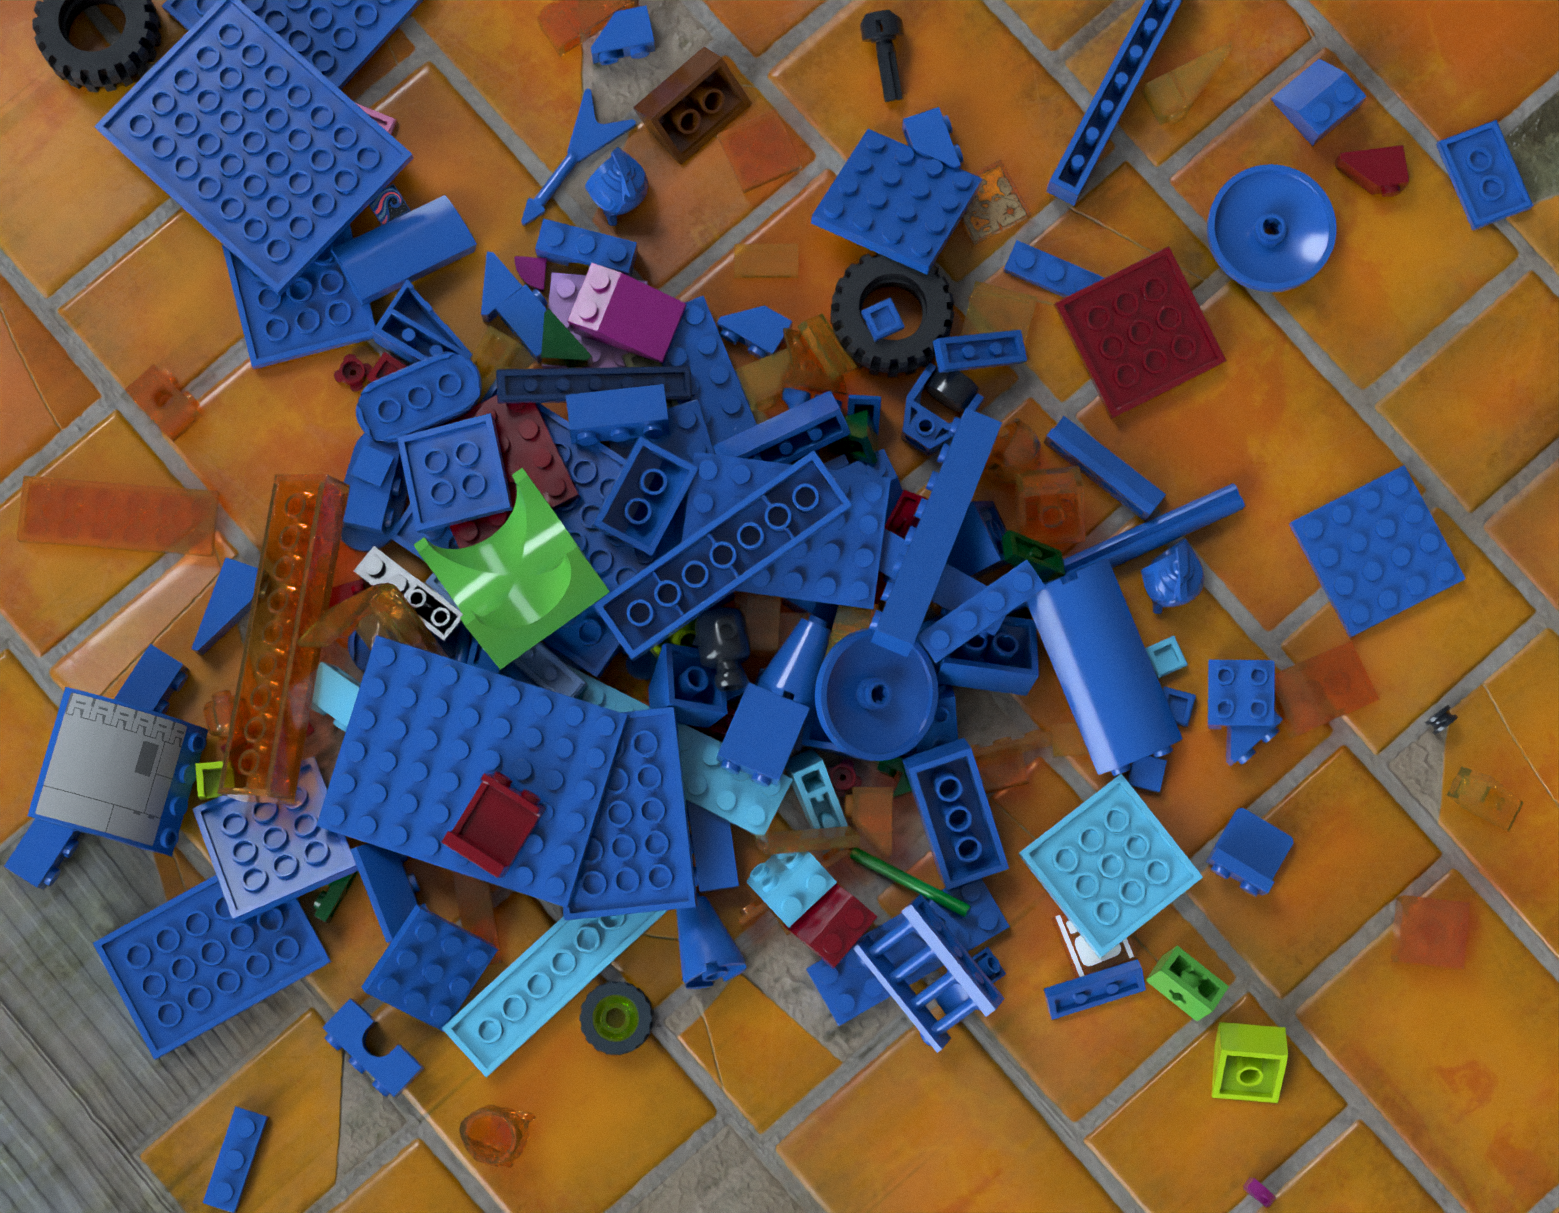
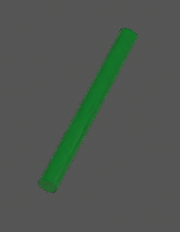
M854 847L850 859L965 918L969 914L971 906L858 847Z

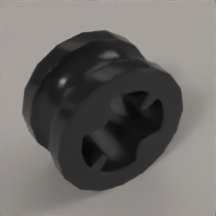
M1446 705L1425 722L1427 726L1431 725L1434 728V735L1440 733L1458 718L1456 714L1452 715L1450 713L1451 707L1449 705Z

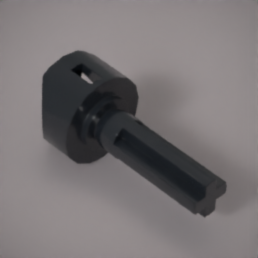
M890 10L867 13L860 24L862 42L876 44L884 101L886 103L902 100L903 93L893 43L896 37L904 35L902 19Z

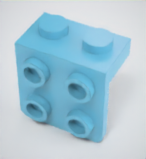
M795 838L780 843L776 847L774 854L765 863L757 865L747 879V884L788 928L837 883L817 859Z

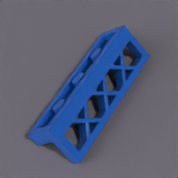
M1065 416L1062 417L1055 428L1050 430L1043 442L1144 521L1148 519L1166 496L1163 491Z

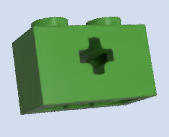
M1175 946L1165 953L1145 980L1196 1021L1213 1012L1229 988L1227 984L1179 946Z

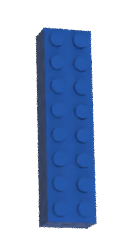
M813 450L593 605L631 660L635 661L853 509V505Z

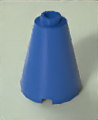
M812 615L809 616L808 621L801 618L758 678L756 686L816 710V680L822 662L828 654L832 631L826 628L828 622Z
M696 893L697 907L676 909L682 981L687 989H701L714 986L713 980L723 978L724 982L740 975L747 968L744 956L707 897L700 896L699 893Z

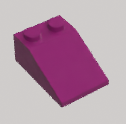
M591 263L567 321L575 334L663 364L687 305L621 272Z

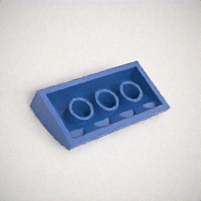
M444 195L331 249V252L362 307L401 288L407 279L412 283L475 252L477 243L453 204Z

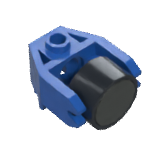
M932 363L928 364L907 395L901 434L903 441L926 456L939 451L944 443H951L953 437L948 435L952 422H946L921 406V393L924 388L938 402L961 414L964 413L965 408L977 411L984 399L983 396L978 394L979 387L960 371L939 373L938 367ZM920 427H927L930 431L923 432L920 430Z

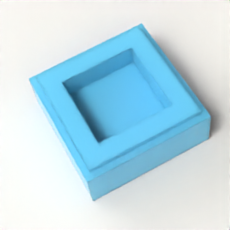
M1175 636L1145 648L1158 679L1188 665Z

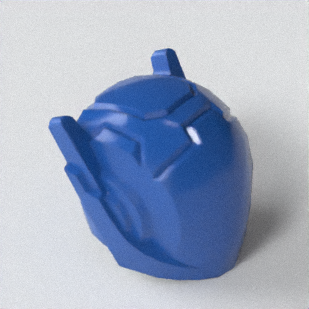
M619 147L612 151V157L606 160L585 184V189L596 205L603 210L610 226H616L617 215L626 214L638 207L648 191V179L644 169L633 157Z
M1186 538L1153 559L1151 565L1140 570L1147 594L1153 601V613L1161 614L1163 607H1177L1187 604L1195 599L1203 588L1205 578L1203 566Z

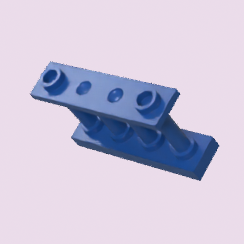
M920 894L901 911L905 916V920L876 943L869 935L865 936L853 949L856 951L861 964L872 971L917 1027L922 1040L927 1045L932 1046L938 1053L951 1039L946 1031L976 1009L981 1010L987 1017L998 1008L1005 998ZM912 931L918 932L926 942V947L896 969L883 953ZM933 957L939 958L947 968V973L916 995L904 979ZM953 984H960L968 994V999L937 1021L925 1005Z

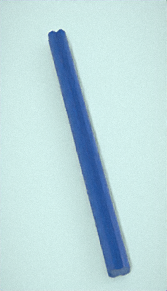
M1232 483L1063 559L1065 574L1067 575L1105 558H1108L1112 568L1242 510L1245 507L1243 498L1239 495L1236 485ZM1024 602L1007 615L1027 607V602ZM940 615L923 622L918 634L937 622ZM916 637V641H917V642L922 646V648L927 652V650L925 649V647L923 646V644L921 643V641L919 640V638Z

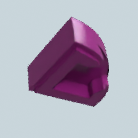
M515 256V266L520 278L532 289L544 292L547 258Z
M1249 1177L1242 1186L1247 1193L1265 1207L1269 1208L1276 1199L1255 1178Z

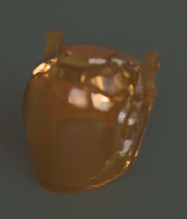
M485 1105L467 1115L460 1123V1137L466 1150L476 1161L500 1168L502 1166L511 1168L513 1166L512 1161L520 1157L528 1144L530 1136L528 1132L529 1122L534 1121L536 1116L531 1112L517 1111L513 1108Z

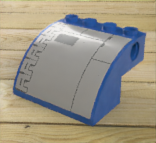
M65 687L27 816L140 849L172 856L174 847L179 840V830L183 816L188 809V799L192 785L196 780L195 763L200 761L202 751L206 746V737L209 729L136 705Z

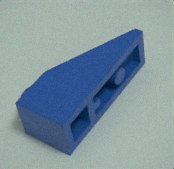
M227 557L225 558L191 648L194 652L204 655L256 606L258 598H264L269 580H266L267 574L262 569Z

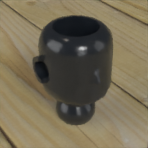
M732 607L716 608L702 613L695 621L696 635L692 643L698 647L701 664L705 667L716 668L717 673L714 681L719 691L727 692L741 689L745 685L746 678L739 664L744 663L751 654L750 638L744 613Z

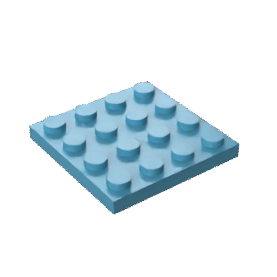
M1122 774L1018 853L1099 959L1203 878Z

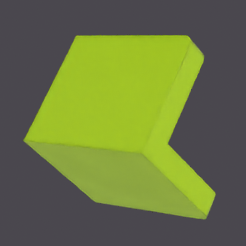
M229 761L195 763L197 792L200 800L215 799L233 791L232 772Z

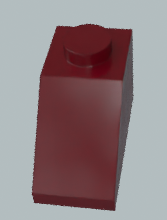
M1403 145L1340 153L1335 161L1336 169L1371 194L1382 193V197L1396 196L1401 194V191L1409 183Z

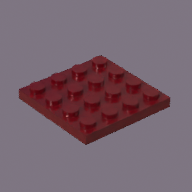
M1169 246L1053 304L1111 419L1227 361Z
M496 395L474 406L468 413L436 426L440 427L490 413L494 416L513 509L517 499V487L512 475L521 468L525 470L554 511L581 497L536 403L498 404ZM513 510L449 526L459 549L473 546L492 536L505 524Z

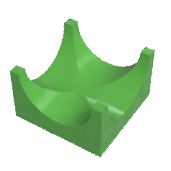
M523 468L512 475L517 487L515 507L505 524L492 536L478 544L461 549L441 548L430 543L425 537L414 544L418 553L431 568L463 614L460 619L500 670L610 592L560 518Z

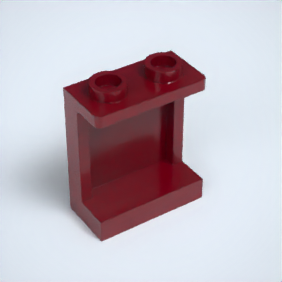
M495 771L494 775L491 773L483 774L481 785L454 829L446 833L441 843L496 878H503L546 808L539 804L541 801L539 796L527 789H524L521 793L511 786L513 780Z

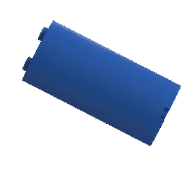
M1108 558L1044 583L1046 588L1026 602L1098 775L1111 771L1112 775L1115 776L1130 770L1129 764L1151 754L1158 758L1172 752L1173 748L1171 745L1183 738Z

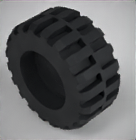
M43 0V2L36 1L34 12L38 17L32 19V29L36 33L34 39L37 47L54 72L62 80L67 79L71 86L78 89L84 85L89 92H99V87L104 86L106 91L110 92L117 90L116 84L122 82L126 87L134 83L131 77L138 73L142 77L148 70L145 65L146 62H154L157 56L154 47L159 46L161 43V34L158 30L161 28V23L152 0ZM107 4L118 7L123 11L126 17L123 33L108 48L89 52L79 50L71 44L69 39L71 25L83 10L94 5Z
M868 253L860 257L858 264L852 263L845 270V275L843 278H839L832 297L830 322L833 327L832 334L835 342H839L840 351L845 357L850 356L853 359V365L859 369L864 366L870 369L869 374L878 376L879 372L888 373V378L897 377L898 373L905 372L906 376L914 374L917 368L921 366L925 368L929 363H932V359L935 357L933 341L938 338L949 337L954 319L953 294L949 293V283L945 276H939V268L933 265L926 275L879 253L872 257ZM884 287H897L908 291L919 301L922 308V321L919 328L914 334L904 339H881L874 342L870 331L864 325L861 315L862 306L867 296L873 291Z

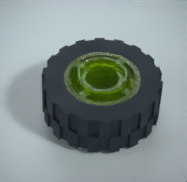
M613 981L597 986L596 989L586 996L587 998L582 1003V1010L579 1015V1021H581L580 1028L587 1042L592 1044L596 1050L610 1055L626 1054L639 1048L648 1039L654 1024V1011L649 998L645 996L640 988L630 983ZM614 1008L621 1009L626 1017L625 1023L619 1028L613 1027L608 1021V1015Z

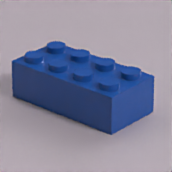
M965 738L903 758L902 762L937 872L946 890L1009 869L972 748Z

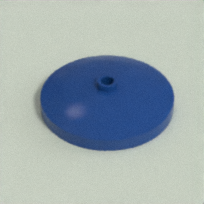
M1274 164L1259 165L1239 172L1219 190L1208 214L1207 239L1216 262L1234 281L1257 291L1282 292L1303 285L1322 269L1330 257L1335 244L1336 217L1327 194L1311 177L1288 166ZM1265 229H1271V230L1273 231L1274 235H1273V234H1270V235L1266 234V233L1264 232Z
M864 628L842 638L826 655L816 680L815 706L824 732L843 752L859 759L871 761L890 760L910 751L928 732L935 717L938 704L937 675L931 659L916 640L908 657H905L870 642L874 630Z

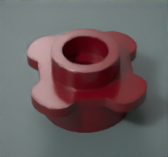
M348 354L344 357L339 370L335 371L334 378L338 383L344 382L350 386L352 391L358 392L362 390L363 382L371 372L372 367L369 363L363 364L355 355ZM355 370L356 375L352 376L350 372Z
M843 759L841 764L826 768L837 797H842L845 791L852 788L858 789L862 784V779L856 776L853 769L854 763L850 759ZM841 775L846 776L845 781L840 780Z

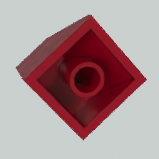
M836 883L789 928L786 924L783 926L834 969L878 916Z

